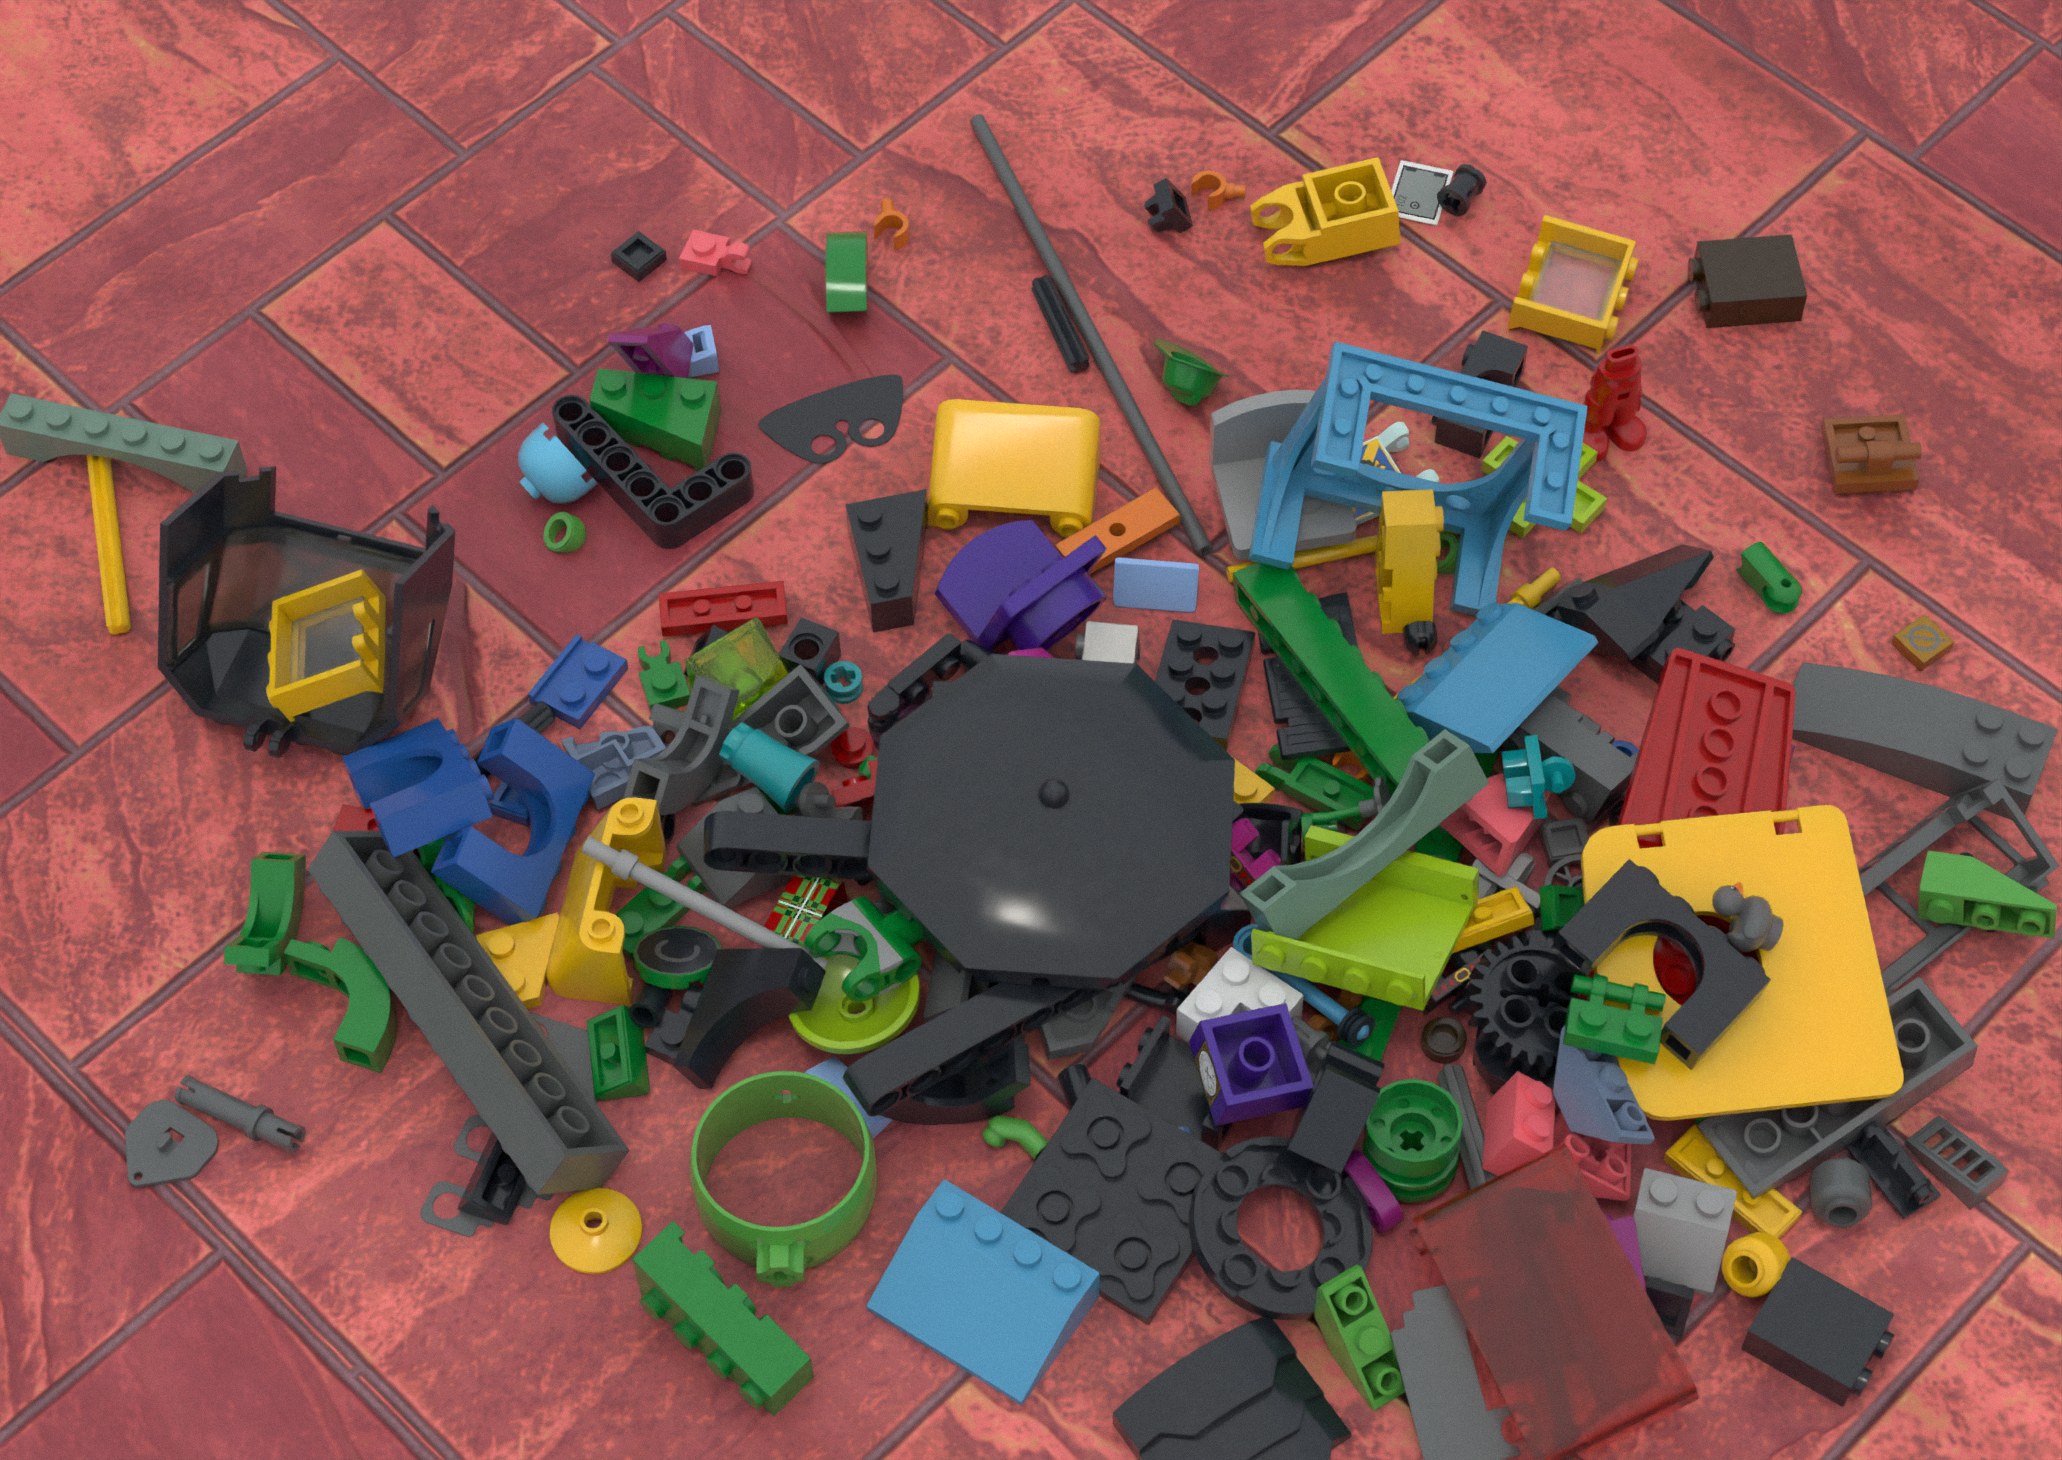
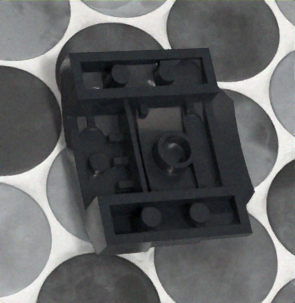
M1261 1317L1241 1325L1191 1352L1149 1381L1113 1412L1114 1427L1138 1460H1330L1331 1450L1351 1438L1352 1435L1324 1397V1392L1298 1359L1296 1349L1275 1321L1268 1317Z

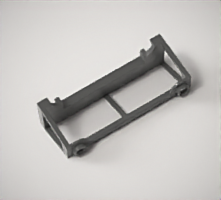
M1999 779L1954 794L1858 869L1864 896L1874 888L1878 889L1926 933L1922 940L1881 971L1886 998L1894 994L1896 988L1973 928L1971 926L1942 923L1935 928L1927 920L1918 919V912L1885 882L1888 877L1952 827L1965 821L1970 823L2014 863V867L2004 875L2035 893L2049 883L2046 876L2059 867L2052 854ZM1999 801L2032 847L2036 856L2027 859L2021 856L1976 814Z

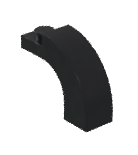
M1013 1040L985 1058L880 1114V1116L912 1124L946 1125L977 1122L1006 1113L1015 1108L1014 1095L1030 1086L1029 1047L1025 1043Z

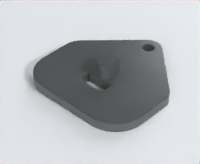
M158 1100L150 1103L130 1123L125 1131L128 1180L133 1187L143 1188L195 1178L218 1151L219 1139L216 1132L211 1126L172 1101ZM173 1130L184 1139L178 1143L172 1139L169 1132ZM143 1175L140 1180L135 1179L136 1176Z

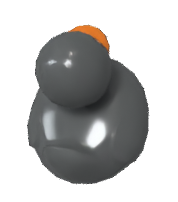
M1737 882L1734 886H1721L1714 892L1712 905L1715 911L1722 916H1733L1729 931L1725 934L1733 948L1745 953L1757 948L1765 951H1770L1774 948L1782 934L1783 919L1772 913L1767 900L1755 895L1744 898L1743 886L1740 882Z

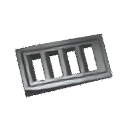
M1940 1115L1905 1142V1145L1969 1210L2002 1186L2009 1172L1993 1155ZM1939 1133L1944 1138L1933 1148L1925 1144L1927 1140ZM1950 1146L1956 1150L1946 1159L1939 1155ZM1964 1158L1968 1164L1959 1170L1954 1165ZM1976 1170L1981 1176L1973 1181L1968 1176Z

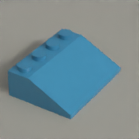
M1490 603L1478 611L1476 614L1477 619L1466 630L1456 634L1450 641L1451 646L1441 656L1431 660L1424 667V673L1413 684L1402 689L1398 693L1397 698L1403 703L1408 718L1415 727L1421 726L1424 729L1429 741L1446 729L1470 745L1474 753H1494L1599 643L1594 635L1518 603Z
M943 1179L914 1219L868 1301L866 1309L1022 1406L1100 1297V1272Z

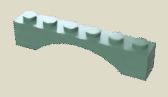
M13 393L10 394L0 413V439L6 454L42 462L68 455H94L113 458L156 472L180 484L194 494L218 473L237 471L239 478L245 477L247 473V466L238 440Z
M1446 729L1411 756L1405 773L1390 800L1375 819L1357 836L1336 850L1314 860L1294 865L1273 866L1239 893L1259 929L1265 932L1272 931L1276 935L1295 940L1300 938L1305 931L1321 918L1336 909L1341 902L1361 886L1368 883L1392 861L1403 855L1407 849L1428 832L1438 827L1443 820L1464 803L1470 801L1474 795L1489 784L1471 746Z

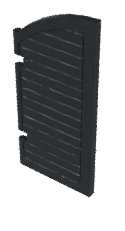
M1347 592L1319 598L1318 600L1325 615L1329 619L1334 618L1338 622L1343 637L1350 646L1354 644L1358 647ZM1258 633L1261 653L1263 655L1275 654L1260 633ZM1275 654V657L1272 659H1264L1263 665L1274 723H1288L1289 726L1276 730L1281 759L1291 760L1351 751L1278 656Z

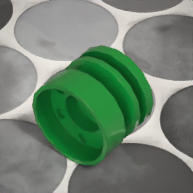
M1407 1079L1394 1081L1381 1088L1375 1105L1364 1125L1362 1153L1369 1160L1396 1200L1407 1203L1429 1201L1444 1193L1454 1181L1458 1167L1463 1128L1460 1106L1448 1091L1433 1082Z

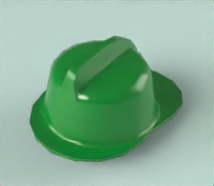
M1154 339L1153 344L1165 354L1163 384L1170 389L1172 397L1177 401L1190 406H1196L1201 399H1207L1212 395L1222 376L1229 377V375L1219 372L1195 353L1171 342Z

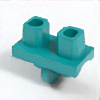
M1538 735L1524 736L1525 749L1502 751L1508 808L1532 806L1534 819L1548 818L1544 790L1561 793L1571 787L1575 781V769L1573 764L1563 757L1552 756L1542 762Z

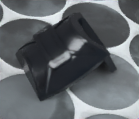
M1271 803L1240 804L1244 809L1243 813L1232 824L1240 819L1247 818L1258 830L1260 836L1246 848L1254 860L1258 859L1265 851L1272 849L1281 858V864L1294 865L1301 863L1302 810Z

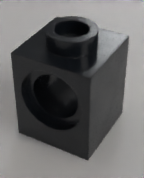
M801 617L778 654L780 678L783 679L801 664L823 686L826 669L831 664L838 662L841 657L839 632Z

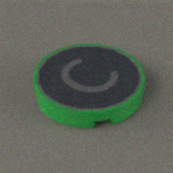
M670 926L658 928L644 934L636 941L633 949V967L635 970L640 971V978L649 984L666 989H685L690 987V982L700 979V984L705 983L717 950L722 948L718 939L709 932L695 927Z

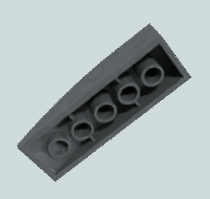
M1802 663L1793 683L1796 696L1792 739L1948 797L1999 779L2024 815L2058 731L2057 728L1971 697L1931 685L1856 669ZM1999 801L1984 809L2012 820Z
M1920 977L1887 998L1904 1074L1902 1087L1894 1096L1710 1116L1697 1125V1129L1753 1200L1845 1150L1846 1146L1863 1137L1860 1131L1868 1123L1875 1121L1878 1126L1887 1124L1973 1066L1978 1045Z

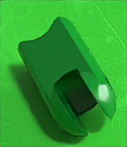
M1763 542L1754 543L1741 553L1742 566L1737 568L1736 571L1772 611L1777 613L1793 611L1798 606L1799 598L1802 594V587L1798 580Z

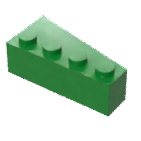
M672 1221L632 1259L641 1293L640 1304L654 1319L659 1320L663 1317L674 1327L672 1332L685 1347L692 1350L696 1346L707 1356L705 1358L706 1363L716 1375L722 1379H726L728 1376L740 1386V1394L752 1407L759 1409L763 1406L775 1416L814 1378L811 1358L767 1314L758 1319L755 1316L757 1309L748 1295L736 1283L727 1288L723 1284L724 1281L720 1273L714 1267L715 1262L702 1249L694 1255L683 1244L682 1237L685 1232Z

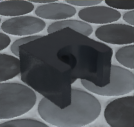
M1332 1040L1313 1079L1314 1088L1295 1117L1288 1150L1342 1173L1380 1094L1381 1088L1376 1085L1382 1075L1385 1064Z

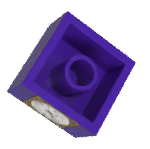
M1286 1003L1202 1020L1189 1040L1215 1126L1301 1108L1314 1088Z

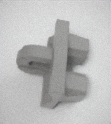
M1522 852L1513 862L1508 872L1500 877L1476 858L1471 867L1479 868V899L1517 886L1530 907L1533 917L1535 915L1538 917L1541 914L1540 894L1525 886L1536 865L1534 863L1535 858L1528 853Z

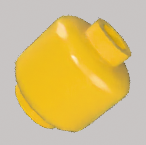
M1763 1232L1751 1233L1736 1239L1728 1245L1722 1256L1721 1269L1725 1281L1732 1290L1742 1296L1755 1298L1771 1293L1789 1263L1790 1255L1782 1241L1772 1234Z

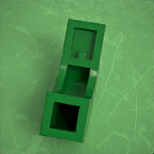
M262 852L251 859L250 898L245 924L240 935L225 946L224 964L236 965V972L281 975L288 965L284 951L291 939L296 940L302 915L306 854Z
M339 937L333 950L330 951L326 946L315 941L304 943L291 939L284 951L291 975L333 988L349 999L346 1015L333 1038L340 1060L381 1074L391 1055L397 1034L396 1009L385 978L373 961L366 956L363 949L351 941Z

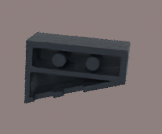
M927 489L846 504L848 535L873 633L914 625L921 563L924 556V541L928 527Z

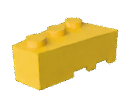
M1433 489L1382 492L1374 563L1382 634L1403 633L1402 629L1404 626L1417 621L1433 622L1434 583L1437 580L1436 556H1440L1439 532H1443L1444 528L1442 506H1435Z

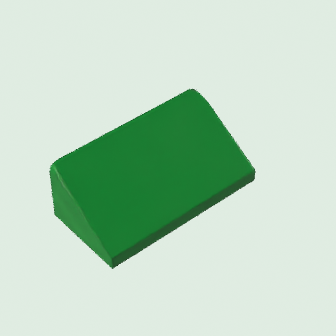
M623 1004L588 1019L587 1030L594 1098L602 1101L642 1096L650 1093L647 1057L644 1047V1031L642 1027L636 1025L630 1019L629 1008Z

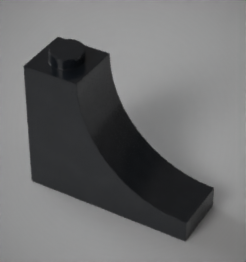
M802 948L718 949L673 1067L698 1089H712L716 1078L727 1060L754 1032L782 1016L812 1010L826 971Z

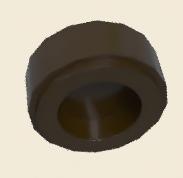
M1437 1017L1430 1020L1424 1026L1421 1035V1049L1425 1056L1433 1062L1440 1064L1452 1063L1458 1060L1464 1053L1467 1041L1466 1031L1455 1019Z

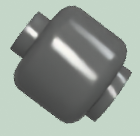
M1838 1157L1826 1160L1813 1169L1809 1178L1811 1205L1818 1219L1833 1227L1848 1228L1868 1216L1872 1209L1870 1175L1863 1165L1851 1159Z

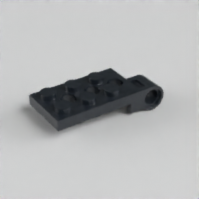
M1173 619L1155 682L1186 713L1199 722L1198 724L1227 751L1255 646V632ZM1201 658H1210L1214 660L1209 665H1203L1196 662L1198 659ZM1193 688L1206 690L1203 695H1193L1187 691Z

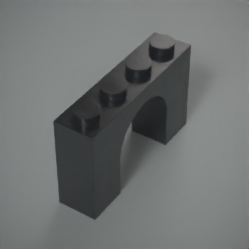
M1629 859L1558 932L1551 949L1578 973L1588 977L1620 943L1629 938L1652 935L1664 938L1677 945L1691 961L1695 972L1696 986L1693 995L1664 1024L1661 1030L1660 1044L1692 1070L1758 1000L1771 979L1765 975L1763 967L1755 959L1743 956L1733 948L1727 936L1720 929L1708 926L1699 919L1686 900L1679 896H1672L1659 884L1658 878L1652 871L1644 866L1638 867Z

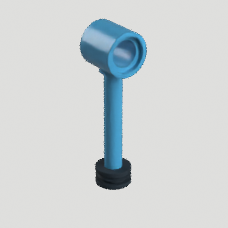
M1257 924L1247 925L1240 929L1233 941L1234 949L1252 960L1251 932L1253 929L1260 930ZM1264 968L1303 994L1304 1001L1337 1024V1036L1351 1047H1359L1371 1035L1375 1026V1019L1361 1008L1356 1007L1348 1011L1306 979Z

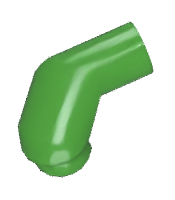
M1002 1115L989 1119V1125L982 1132L983 1139L992 1147H1002L1006 1139L1018 1142L1035 1161L1049 1142L1028 1120Z

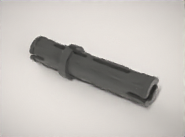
M190 1075L185 1076L180 1082L189 1087V1091L180 1087L176 1089V1102L188 1105L245 1131L247 1138L254 1141L263 1139L293 1154L301 1146L294 1143L292 1138L301 1142L305 1139V1127L274 1115L271 1108L262 1104L257 1107L196 1080L195 1077Z

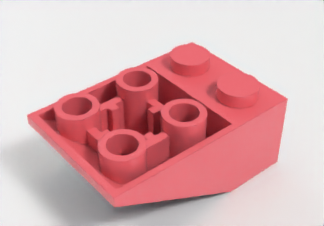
M1517 1071L1487 1101L1482 1169L1523 1189L1627 1201L1630 1198L1632 1144L1615 1143L1571 1132L1553 1095V1089Z

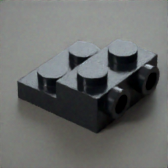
M1680 600L1682 604L1677 612L1668 613L1664 618L1665 629L1661 635L1634 659L1627 661L1659 684L1665 660L1676 648H1682L1724 662L1735 647V643L1732 642L1735 628L1704 605L1695 611Z

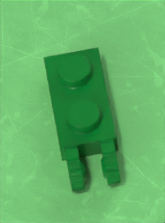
M1277 743L1270 749L1269 757L1274 764L1281 766L1291 773L1289 774L1268 763L1260 764L1255 771V774L1273 786L1275 791H1283L1284 794L1320 812H1331L1358 806L1359 801L1374 798V787L1315 757L1282 760ZM1359 816L1340 820L1339 822L1359 831L1367 818Z
M680 855L678 859L671 863L667 872H662L661 874L680 882L692 870L687 864V860ZM697 875L686 886L702 895L707 891ZM646 886L615 914L621 919L625 928L623 954L633 961V949L636 941L648 932L674 925L690 908Z

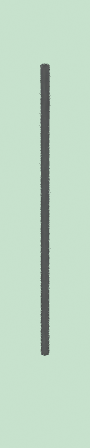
M983 115L974 116L970 120L973 130L1170 503L1180 513V522L1198 556L1208 555L1213 550L1208 537Z

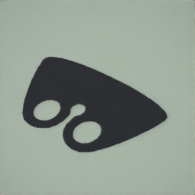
M881 375L837 386L783 406L762 418L758 425L770 438L795 455L813 463L832 462L839 458L846 449V439L843 432L835 428V424L839 420H845L849 423L848 432L850 437L862 446H878L888 442L893 437L899 424L903 403L902 377L900 375ZM867 419H877L883 423L884 433L878 438L867 439L859 433L860 424ZM829 435L836 440L837 446L828 455H818L811 449V442L817 436Z

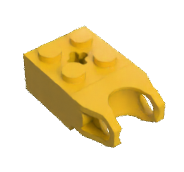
M1379 157L1303 174V181L1283 185L1250 205L1251 219L1254 226L1270 230L1280 229L1263 242L1266 263L1308 266L1401 244L1399 210ZM1276 206L1280 208V211L1269 217L1259 215L1266 207ZM1292 244L1291 248L1285 253H1272V250L1277 245Z

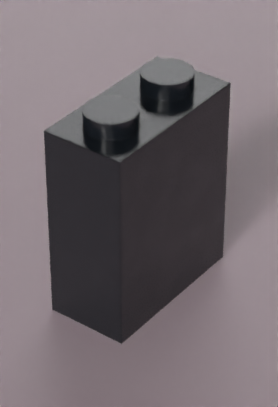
M1792 1257L1784 1269L1781 1278L1775 1284L1749 1327L1741 1350L1844 1407L1851 1393L1860 1397L1873 1374V1371L1866 1367L1873 1355L1882 1360L1895 1336V1334L1888 1331L1894 1314Z

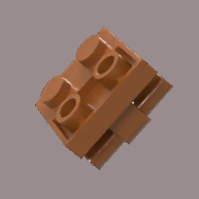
M1905 414L1823 419L1821 432L1835 494L1917 489L1919 476L1915 459L1921 458L1922 450L1920 443H1911Z

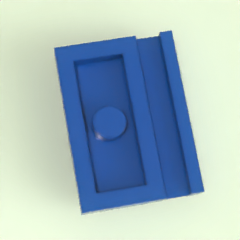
M576 634L528 693L530 704L534 705L538 701H543L553 710L555 717L581 729L628 670L627 659L594 642L589 644L582 640V636Z

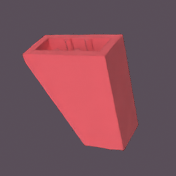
M1503 773L1487 778L1489 784L1440 823L1442 828L1498 877L1507 873L1544 819H1534L1532 806L1508 808L1506 783ZM1544 790L1546 807L1548 808L1553 792Z

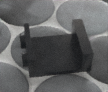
M1162 1015L1154 1029L1148 1027L1144 1031L1137 1051L1140 1053L1133 1064L1129 1062L1125 1064L1118 1077L1116 1087L1120 1088V1094L1176 1127L1191 1128L1193 1137L1219 1151L1234 1122L1215 1126L1190 1045L1170 1036V1018Z

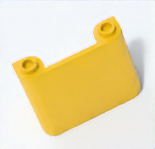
M962 399L943 401L938 405L935 421L927 509L928 526L954 529L967 522L969 510L1050 516L1051 527L1065 538L1089 526L1094 520L1101 460V422L1099 417L1088 409Z
M625 798L618 801L588 835V837L590 836L619 852L625 849L639 857L638 862L659 873H662L664 870L667 852L657 800ZM586 838L575 854L547 963L546 975L548 983L554 993L565 998L631 1006L635 983L634 978L627 975L622 952L625 928L621 919L615 914L609 913L615 887L637 889L638 881L630 877L626 881L612 874L611 867L582 853L581 849L587 840Z

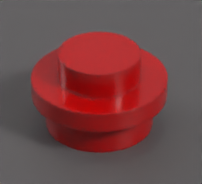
M847 728L831 743L833 757L846 768H859L865 758L874 753L872 736L861 728Z

